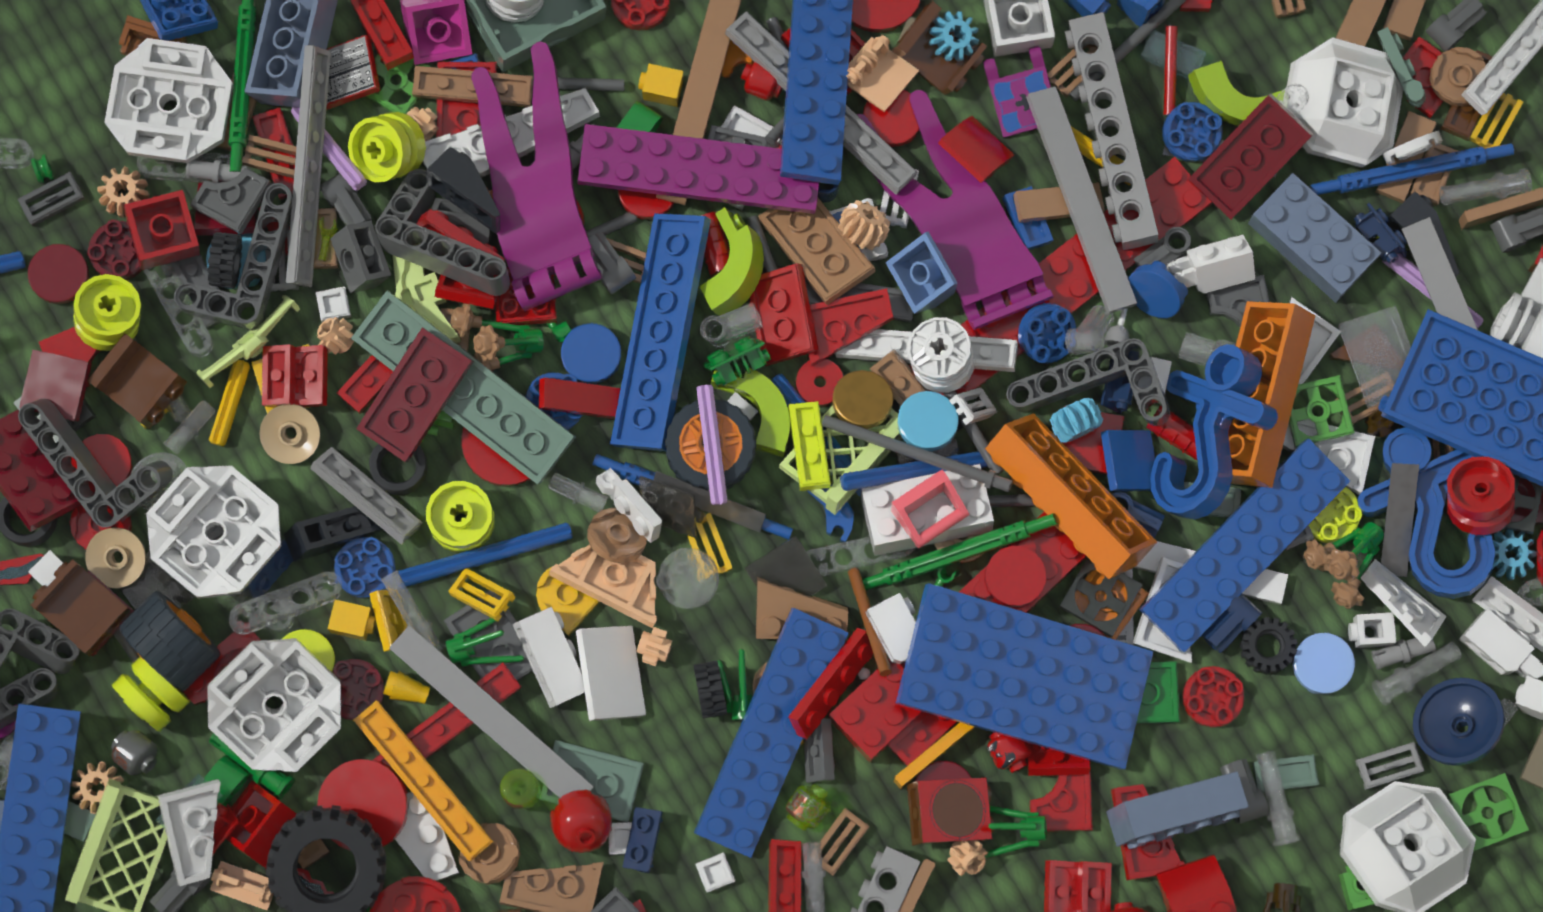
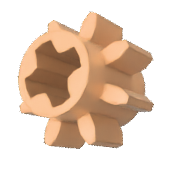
M414 107L407 113L420 126L425 141L430 140L437 132L438 127L435 125V120L438 117L428 107L421 110L418 107Z
M337 317L326 319L317 331V338L321 340L318 345H325L328 348V354L332 352L336 355L337 353L346 352L354 342L351 339L354 334L350 331L353 326L344 318L341 320Z
M653 627L651 633L643 631L637 648V653L643 654L642 662L656 666L658 660L666 662L673 643L672 640L666 639L667 631Z
M978 840L956 841L950 848L949 853L951 857L947 860L960 876L964 875L965 872L974 875L983 869L986 862L984 856L988 853Z

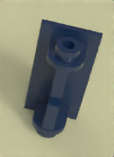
M1368 203L1369 212L1366 215L1363 212L1359 213L1354 218L1356 222L1355 227L1368 241L1376 236L1379 237L1372 244L1381 252L1380 257L1383 262L1394 263L1399 258L1397 255L1399 253L1406 258L1405 245H1407V241L1398 230L1393 232L1387 225L1390 221L1386 214L1380 208L1375 210Z
M1129 352L1128 360L1137 361L1140 359L1138 352ZM1110 359L1108 371L1114 365L1113 359ZM1127 375L1105 383L1100 405L1118 414H1121L1122 411H1127L1128 406L1132 405L1133 396Z
M285 540L281 541L280 549L242 591L246 592L248 589L254 602H257L270 589L271 585L294 561Z
M635 807L623 868L649 873L651 868L654 867L652 861L660 823H663V819H661L662 811Z

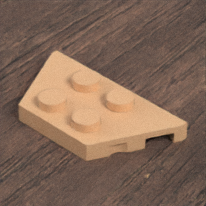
M589 544L585 548H580L572 553L568 559L559 565L555 564L552 566L549 575L653 629L657 621L655 615L656 586L654 584L656 563L641 555L632 562L623 564L610 562L600 557Z

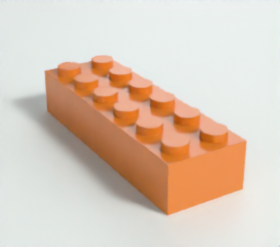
M1247 301L1236 346L1256 356L1262 366L1260 383L1248 397L1276 409L1278 419L1274 427L1269 430H1262L1233 418L1228 431L1233 473L1231 484L1273 487L1315 320L1314 314L1297 304Z
M1034 413L1006 423L985 448L991 455L993 462L1002 467L1012 477L1013 483L1032 498V502L1037 508L1043 510L1047 515L1054 513L1057 521L1055 527L1064 532L1073 541L1075 548L1085 554L1094 563L1095 569L1108 579L1136 567L1156 545L1157 541Z

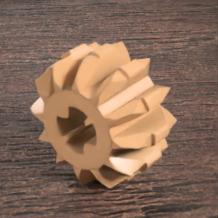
M125 166L122 168L121 174H118L117 170L112 168L111 174L113 177L102 176L101 179L106 185L99 186L97 189L99 194L103 195L99 199L101 205H107L106 211L109 214L117 211V215L120 218L125 216L124 204L149 198L148 191L144 190L148 186L147 181L140 179L141 174L137 170L130 174L128 167ZM122 188H123L124 191H126V188H127V190L129 191L128 194H127L126 196H124V195L121 193V197H120V195L118 194V192H119Z
M856 200L853 204L850 203L848 207H845L841 214L838 228L843 232L842 236L848 238L851 244H857L860 249L866 247L869 250H873L875 247H879L887 238L891 222L885 218L886 214L884 212H880L877 209V206L873 207L867 201L862 203Z
M99 762L97 770L92 763H88V774L78 770L76 774L82 780L81 782L73 781L71 784L72 787L80 789V791L72 795L73 799H82L79 807L84 810L90 806V813L96 814L104 790L98 791L96 795V792L92 791V786L98 785L99 781L102 780L100 784L106 788L109 778L121 783L124 782L122 776L114 777L117 772L114 766L106 771V763Z

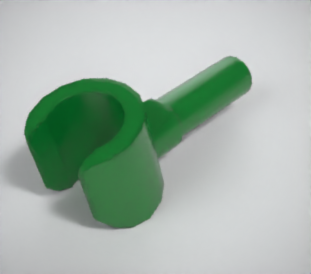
M566 321L559 325H556L554 322L546 323L558 342H563L571 331Z
M947 566L939 568L937 573L938 579L934 585L943 587L945 583L956 579L960 574V570L958 569L952 576H948L946 573Z

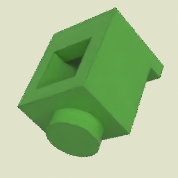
M1345 866L1346 873L1340 874L1339 879L1348 911L1375 905L1365 890L1357 888L1356 883L1358 879L1349 866Z

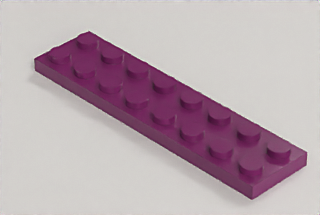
M585 124L578 175L579 185L815 214L819 182L780 177L782 152L780 148Z

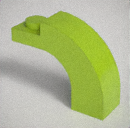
M1222 61L1195 69L1188 75L1193 91L1200 103L1206 105L1214 113H1217L1222 121L1239 126L1267 97H1248L1239 93L1229 82ZM1286 89L1273 93L1272 95L1284 105Z
M725 207L715 214L729 240V258L720 273L700 285L711 310L722 319L736 311L750 298L759 283L764 263L763 246L759 234L746 225L738 213L733 214Z
M749 368L751 373L747 374L745 371L744 378H739L734 371L737 379L725 386L722 384L717 386L712 378L711 385L713 388L732 394L736 392L751 401L757 408L761 417V426L756 439V450L784 457L789 440L790 416L786 401L776 385L760 372L752 371L751 368Z

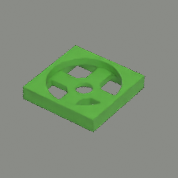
M378 54L375 58L377 75L384 79L385 85L379 94L373 93L366 97L389 112L407 114L421 99L412 96L413 83L407 77V74L414 66L413 59L398 65V67L387 70L386 66L381 63L383 61ZM425 63L417 64V65H416V66L430 67V66H428V65L425 64ZM393 75H400L402 81L398 85H393L390 81ZM402 90L411 96L405 104L393 105L389 102L395 91Z
M1340 375L1298 384L1296 395L1302 390H1306L1309 403L1305 408L1294 410L1292 407L1289 427L1295 448L1307 438L1313 443H1318L1355 433ZM1318 387L1330 390L1339 400L1326 402L1321 399ZM1316 405L1323 408V415L1320 417H1316L1312 413V408ZM1342 412V421L1336 431L1330 432L1327 418L1331 414ZM1308 419L1314 422L1317 435H1306L1299 430L1297 422Z
M1505 773L1447 795L1449 802L1467 827L1477 823L1486 826L1490 839L1481 838L1472 833L1476 839L1473 851L1529 830ZM1487 786L1498 788L1504 792L1506 799L1493 803L1489 801L1484 788ZM1472 792L1477 806L1473 812L1462 815L1464 800ZM1484 807L1492 809L1493 816L1490 819L1482 816L1481 812ZM1512 811L1514 816L1513 823L1507 832L1502 833L1497 821L1499 815Z

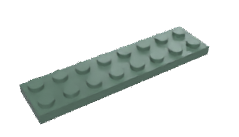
M386 291L351 339L392 371L395 370L422 327L473 360V364L450 397L443 411L533 482L540 485L576 436L543 410L539 409L538 406L390 291Z

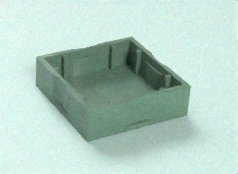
M464 0L468 15L502 72L532 58L531 47L535 43L544 42L551 48L605 20L606 5L603 0H544L543 7L536 16L527 21L513 23L501 20L492 14L485 0Z

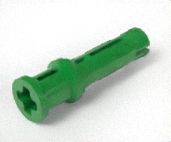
M214 733L209 740L211 745L253 775V780L257 785L263 784L275 793L274 797L276 799H282L293 786L295 777L292 775L287 776L280 770H252Z

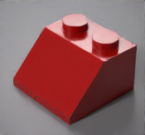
M251 781L231 807L239 823L233 833L227 836L226 839L266 868L272 841L281 830L282 825L288 819L292 820L297 813L254 781Z
M1214 854L1156 874L1167 912H1237L1230 888Z

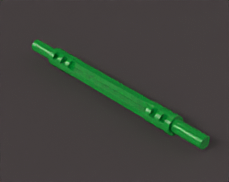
M242 0V5L239 6L234 84L228 143L231 147L230 172H241L243 148L247 145L249 95L245 93L253 55L256 22L254 0Z
M1054 513L1029 522L1022 520L884 568L883 572L862 580L866 590L884 584L890 586L1029 538L1030 534L1057 525Z

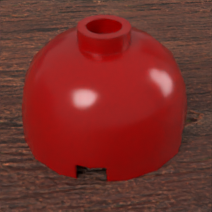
M575 790L563 795L558 800L559 804L555 807L554 811L552 808L550 813L552 831L559 844L567 850L577 853L592 852L600 848L609 838L612 831V813L606 799L602 796L600 798L589 790Z

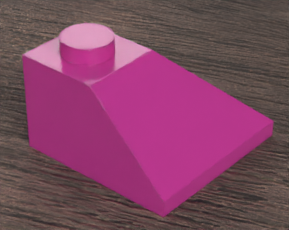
M400 0L404 28L409 46L414 54L413 62L415 65L472 55L464 0Z

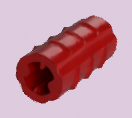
M716 212L701 215L711 219L704 263L707 264L709 274L712 277H715L725 267L730 254L728 240L715 214Z
M1161 405L1159 406L1153 417L1160 415V413L1162 412ZM1170 411V417L1163 425L1153 426L1149 423L1147 424L1146 428L1155 433L1157 437L1160 436L1169 442L1170 445L1181 450L1182 453H1186L1197 460L1194 427L1187 423V420L1184 421L1175 415L1174 412Z

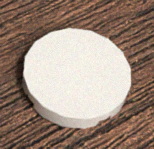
M1435 131L1385 152L1383 156L1386 163L1391 165L1395 163L1394 157L1399 158V160H1406L1429 150L1430 147H1433L1431 142L1434 141L1437 146L1443 140L1439 131Z

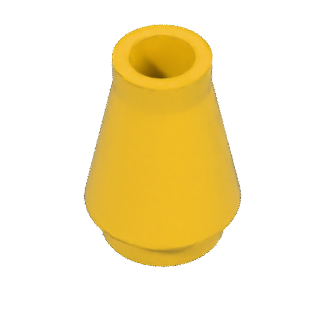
M390 671L383 694L390 696L389 699L425 704L430 687L423 685L401 671H398V673Z

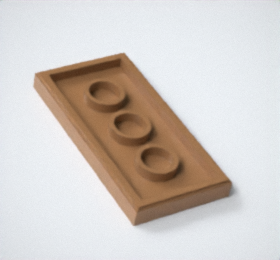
M818 197L815 214L769 208L758 216L761 224L793 264H802L805 279L826 305L875 273L874 266L855 243L851 244L848 238L842 236L843 232L838 228L839 223Z

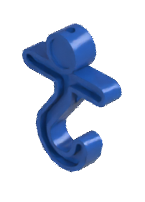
M1226 344L1212 352L1205 367L1206 380L1179 370L1173 371L1168 376L1166 388L1170 393L1196 403L1197 411L1193 427L1199 472L1195 482L1185 489L1184 478L1187 470L1185 461L1170 453L1163 452L1156 456L1150 482L1151 492L1157 504L1167 512L1181 518L1195 520L1209 515L1221 505L1228 494L1233 477L1228 431L1233 418L1262 430H1269L1274 427L1278 419L1276 409L1248 397L1260 383L1262 366L1256 356L1235 345Z
M1407 427L1397 429L1389 434L1384 442L1383 461L1385 468L1391 475L1392 463L1419 464L1415 507L1418 512L1409 550L1412 574L1422 588L1436 596L1455 599L1471 595L1484 586L1493 571L1495 547L1491 534H1469L1467 546L1470 558L1466 565L1460 569L1448 570L1439 566L1434 558V552L1447 497V478L1457 464L1474 456L1457 449L1431 461L1432 449L1430 441L1425 435ZM1390 479L1360 493L1358 496V507L1362 511V515L1371 518L1387 512Z

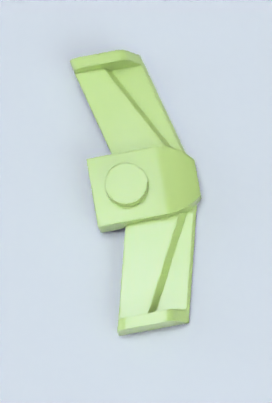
M392 255L396 284L395 296L454 342L459 343L461 341L460 337L437 307V305L445 303L446 300L435 297V289L438 283L435 272L425 275L424 267Z
M283 295V302L258 328L249 330L232 345L234 349L204 371L198 370L196 373L199 378L211 388L214 386L210 381L211 377L242 357L248 360L250 357L254 358L263 351V346L269 341L266 336L290 308L296 312L300 310L294 300L287 295Z

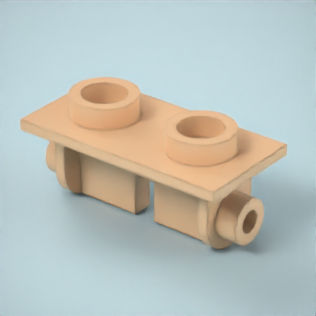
M220 861L218 869H215L212 874L211 880L213 882L210 890L268 911L274 893L270 892L268 878Z

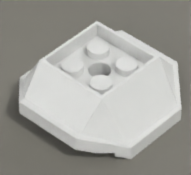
M147 38L138 45L137 49L115 65L104 123L128 155L189 163L224 142L233 93V83L206 46ZM171 100L177 101V105L173 110H163L166 102Z
M1331 38L1291 63L1284 106L1314 134L1303 145L1307 153L1362 168L1393 147L1403 89L1386 52ZM1346 96L1351 98L1353 107L1347 103Z
M233 466L187 467L146 513L151 560L198 599L242 593L281 547L279 505ZM212 527H222L224 533L220 539L211 540L208 538V531Z
M296 638L252 641L208 684V728L252 770L297 772L341 729L340 680ZM272 696H277L282 699L283 704L279 708L272 709L266 705V700Z
M1394 781L1343 815L1340 855L1376 906L1396 912H1425L1467 883L1476 839L1440 788ZM1404 839H1409L1414 843L1415 851H1410L1405 847Z

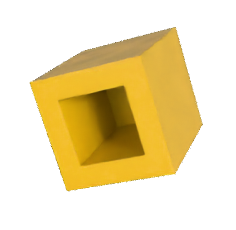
M649 64L647 73L641 72L638 89L642 90L643 100L677 107L684 81V72Z
M335 600L328 625L330 633L366 641L368 634H373L376 626V619L373 616L371 607Z

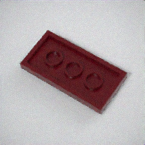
M1270 93L1193 173L1189 180L1232 220L1314 134Z
M422 327L356 429L404 462H409L474 361Z
M16 410L0 419V491L29 531L32 532L77 508L81 503L23 428L18 417L19 410Z

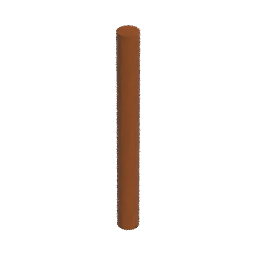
M852 568L848 571V576L881 676H888L892 673L886 651L866 615L867 609L871 608L859 569Z

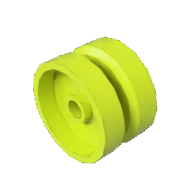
M390 112L363 119L353 128L348 142L350 160L363 174L365 179L373 182L393 180L406 176L414 169H418L424 160L426 150L425 138L420 126L409 115L401 112Z
M99 275L84 282L76 292L73 322L76 333L85 344L97 350L111 351L124 334L134 339L139 330L141 302L138 292L130 282L120 276Z
M452 481L440 486L431 495L426 506V521L434 539L443 548L455 553H462L482 547L490 539L495 527V514L487 494L477 485L467 481ZM459 514H465L467 516L466 518H462L461 522L456 521V517Z
M139 657L131 667L133 673L142 682L138 684L129 675L122 674L112 684V687L124 699L123 702L141 720H145L155 730L161 732L171 721L169 714L160 704L163 702L172 711L180 713L190 703V700L180 689L170 684L144 659L142 660Z

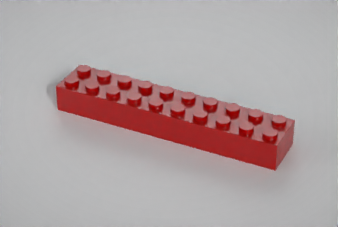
M1043 512L1038 518L1046 516L1047 514ZM1055 526L1030 534L1029 538L1007 546H1024L1034 551L1043 561L1046 570V584L1041 594L1031 604L1009 608L1029 613L1087 558L1085 554L1075 548L1073 541ZM986 567L959 591V593L1006 606L989 593L985 583ZM888 658L892 670L890 675L881 676L877 669L829 714L828 719H831V723L869 763L923 712L896 704L906 662L897 664L891 662Z

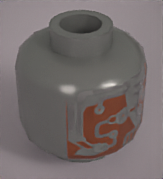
M123 731L112 743L113 761L128 774L135 776L142 772L148 773L155 767L157 763L155 757L158 748L141 731Z

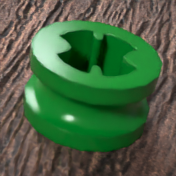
M46 154L41 155V159L31 158L32 167L39 184L43 183L45 178L54 179Z

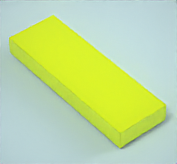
M819 401L789 404L788 410L800 491L830 488L831 483Z

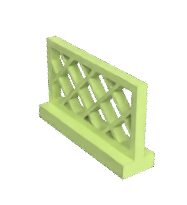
M833 405L821 417L822 422L825 415L831 417L837 416L834 411ZM893 409L888 416L890 421L886 425L868 429L899 441L903 439L897 425L898 413ZM826 428V430H823L824 437L827 436L828 440L826 455L830 457L831 469H829V475H832L833 485L827 492L822 489L809 491L826 503V509L836 515L858 490H843L840 477L837 479L836 475L877 468L891 450L871 443L864 447H854L853 437L848 436L850 448L833 449L831 436L846 434ZM793 449L780 463L779 468L799 483L797 470L790 466L795 460ZM851 454L852 464L848 468H835L834 455Z
M109 778L67 890L65 900L76 904L81 902L109 912H140L167 841L164 822L155 826L148 813L149 810L160 806L159 800L156 796L120 785L121 782ZM124 794L136 798L141 809L125 816L120 806ZM143 801L151 804L145 807ZM117 812H119L121 818L114 821ZM144 813L151 828L135 835L128 820ZM124 822L130 838L114 844L109 834L111 828ZM164 827V830H163L162 835H161V837H160V835H159V833H158L157 830H159V829H161V828ZM154 833L158 846L155 850L144 854L138 839ZM108 840L111 847L104 849L106 841ZM133 842L140 857L124 864L117 849ZM113 851L120 866L104 873L99 860L101 856ZM154 856L151 865H149L147 859ZM143 861L148 873L145 878L134 883L127 868ZM97 868L100 875L93 878ZM123 870L129 885L113 892L107 877ZM103 880L109 895L100 899L87 896L90 885ZM143 885L139 894L136 887ZM132 890L137 899L134 910L121 907L116 897ZM112 899L114 904L108 903L106 901Z

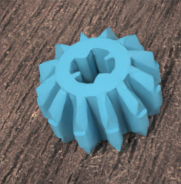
M948 11L944 13L943 18L937 17L934 20L936 27L929 29V33L936 37L930 40L929 44L932 46L938 45L939 47L935 51V55L939 56L945 52L946 61L952 60L953 57L957 61H961L964 59V54L968 56L973 54L974 51L971 46H976L979 43V40L972 36L978 32L979 28H970L969 26L973 19L969 17L963 21V13L960 11L955 16ZM952 31L955 32L954 36L959 38L956 42L953 41V36L949 35Z
M1083 398L1059 409L1058 412L1052 415L1050 423L1055 436L1058 437L1060 442L1066 443L1100 427L1103 418L1093 398Z
M1509 529L1506 530L1505 535L1500 531L1494 534L1495 559L1493 568H1498L1496 577L1500 578L1506 572L1509 581L1514 580L1516 574L1523 578L1527 575L1526 569H1532L1535 566L1530 559L1536 557L1537 552L1528 550L1534 542L1532 539L1524 542V532H1519L1516 537L1514 531ZM1513 550L1516 556L1508 559L1505 553Z

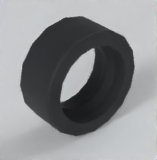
M377 444L372 450L369 459L370 473L376 484L387 493L393 495H406L417 490L425 481L428 472L427 458L421 446L419 445L413 454L416 460V470L413 476L405 482L395 483L385 478L381 471V462L388 450Z
M5 497L0 502V530L7 539L16 545L25 547L40 545L48 540L55 531L58 518L41 526L35 533L28 535L19 534L10 525L9 516L13 507Z

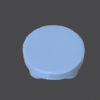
M1317 633L1307 637L1299 644L1296 655L1293 657V671L1297 680L1312 694H1331L1337 692L1350 681L1354 673L1355 660L1351 648L1343 639L1334 634Z

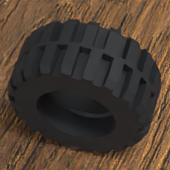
M323 805L314 806L312 810H303L297 813L292 820L288 819L282 825L279 833L276 834L272 841L266 866V876H268L269 880L268 886L270 892L274 893L276 897L275 902L280 909L285 908L288 912H365L369 907H373L379 893L382 892L386 874V853L378 832L375 833L372 829V824L366 818L363 820L358 817L357 812L351 809L348 812L342 810L341 806L332 805L331 808H323ZM318 839L338 840L347 845L355 857V876L349 886L338 893L320 894L314 892L302 883L298 875L297 862L300 853L308 844Z

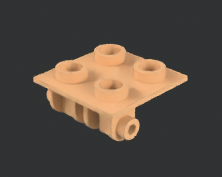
M881 35L880 37H871L851 60L846 77L848 78V87L885 112L919 70L891 51L888 46L890 40L886 36Z

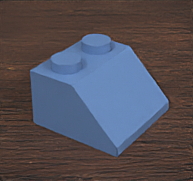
M929 232L922 234L886 262L914 314L936 308L955 294L958 283Z

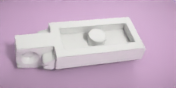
M611 468L598 475L596 484L602 494L610 496L611 500L614 501L616 509L631 520L636 532L639 535H644L650 543L658 539L662 519L626 479L622 481Z

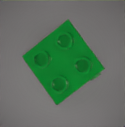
M750 336L744 337L733 343L734 349L729 351L720 349L707 356L708 361L702 365L711 371L715 369L716 373L712 375L717 386L720 384L725 386L737 379L730 363H732L739 378L743 377L736 362L737 359H740L747 374L751 373L744 356H746L752 371L767 365L766 362L771 360L770 355L766 349L760 350V346L765 345V342L757 338H750Z

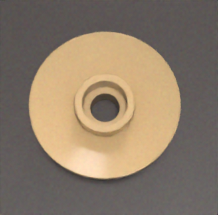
M296 404L280 405L272 409L264 417L260 426V441L265 452L274 460L285 464L300 463L308 459L318 447L320 441L319 424L314 415L302 406ZM293 427L297 432L296 437H289L286 434L287 428Z
M118 527L108 528L97 533L89 542L85 555L86 566L88 570L109 588L126 587L134 583L141 576L145 568V548L140 539L131 531ZM116 551L123 554L122 562H117L114 559Z

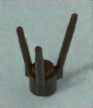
M1275 883L1273 892H1267V900L1263 912H1271L1273 904H1275V910L1290 912L1294 909V912H1301V896L1298 895V886Z

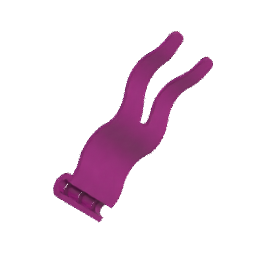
M537 42L531 47L534 68L532 112L535 141V161L531 166L524 167L521 164L504 115L498 90L489 71L484 67H479L471 75L478 98L483 142L492 181L493 201L500 213V231L497 235L513 278V290L524 311L603 279L602 273L594 261L593 257H595L576 203L571 152L561 106L557 69L550 48L544 42ZM582 263L587 275L583 278L580 277L576 265ZM555 273L561 285V287L557 289L555 288L550 277V275H553ZM529 284H531L536 296L533 299H530L525 288Z
M913 91L910 95V104L921 136L936 170L951 189L952 195L949 198H940L914 178L895 195L875 175L874 177L883 190L908 214L921 235L925 232L930 233L958 283L956 292L962 300L965 315L972 329L976 330L1052 299L1053 294L1051 289L1048 290L1045 285L1043 272L1037 260L1020 239L986 181L980 183L938 144L946 133L932 103L924 91ZM856 114L878 135L866 116ZM1032 280L1036 295L1031 296L1026 284L1027 281ZM1005 290L1012 304L1007 307L1001 295V292ZM981 301L986 313L985 316L981 317L979 315L976 302Z

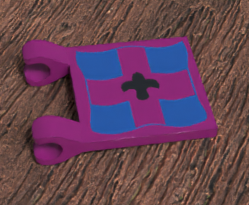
M1039 46L1029 49L1033 66L1031 70L999 78L995 60L991 58L983 62L1003 138L1038 129L1026 97L1029 93L1051 88L1042 51Z

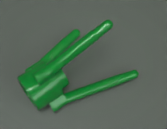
M489 618L464 632L454 634L453 639L446 640V647L451 662L453 664L461 662L462 667L472 664L522 662L524 657H471V655L476 654L475 645L504 635V631L499 630L474 639L469 637L497 622L493 618Z
M740 649V695H734V701L722 661L718 660L727 713H732V720H743L752 700V695H747L745 651Z
M989 806L990 812L1023 818L1020 820V823H990V829L1020 830L1021 838H1027V840L987 851L988 854L984 856L985 858L1026 847L1039 846V841L1047 839L1046 816H1039V812H1023Z

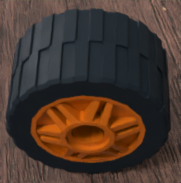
M715 399L726 490H728L736 483L741 482L745 474L752 467L756 452L755 431L750 424L749 418L742 413L739 407L730 404L726 400ZM696 400L694 403L684 406L672 418L673 421L668 426L667 438H665L666 457L671 471H674L678 480L691 484L693 487L709 491L705 452L702 446L703 436L698 400Z
M154 591L119 626L121 634L141 659H144L170 684L182 691L190 687L220 657V651L206 635L202 627L185 610L180 609L173 601L158 591Z

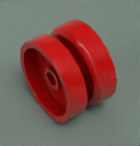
M1487 456L1471 457L1457 464L1447 478V507L1452 523L1462 531L1473 535H1489L1502 530L1510 523L1515 510V478L1510 469L1501 461Z

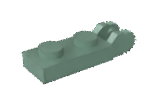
M1386 27L1377 32L1379 41L1388 55L1407 100H1409L1411 106L1421 107L1426 103L1421 82L1412 79L1416 73L1409 59L1404 61L1400 54L1404 47L1398 34L1392 35L1389 28Z

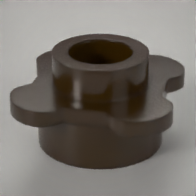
M1379 410L1373 412L1365 420L1366 425L1369 426L1368 434L1375 435L1376 437H1384L1394 430L1396 423L1382 417V412Z

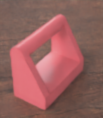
M943 469L894 500L891 505V512L918 548L969 516L968 510ZM941 492H944L956 510L918 534L908 514Z

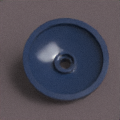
M1454 678L1435 685L1421 698L1413 716V732L1421 749L1433 760L1447 765H1465L1486 756L1499 742L1505 725L1504 709L1496 693L1486 684L1470 678ZM1468 726V730L1466 732H1459L1461 727Z

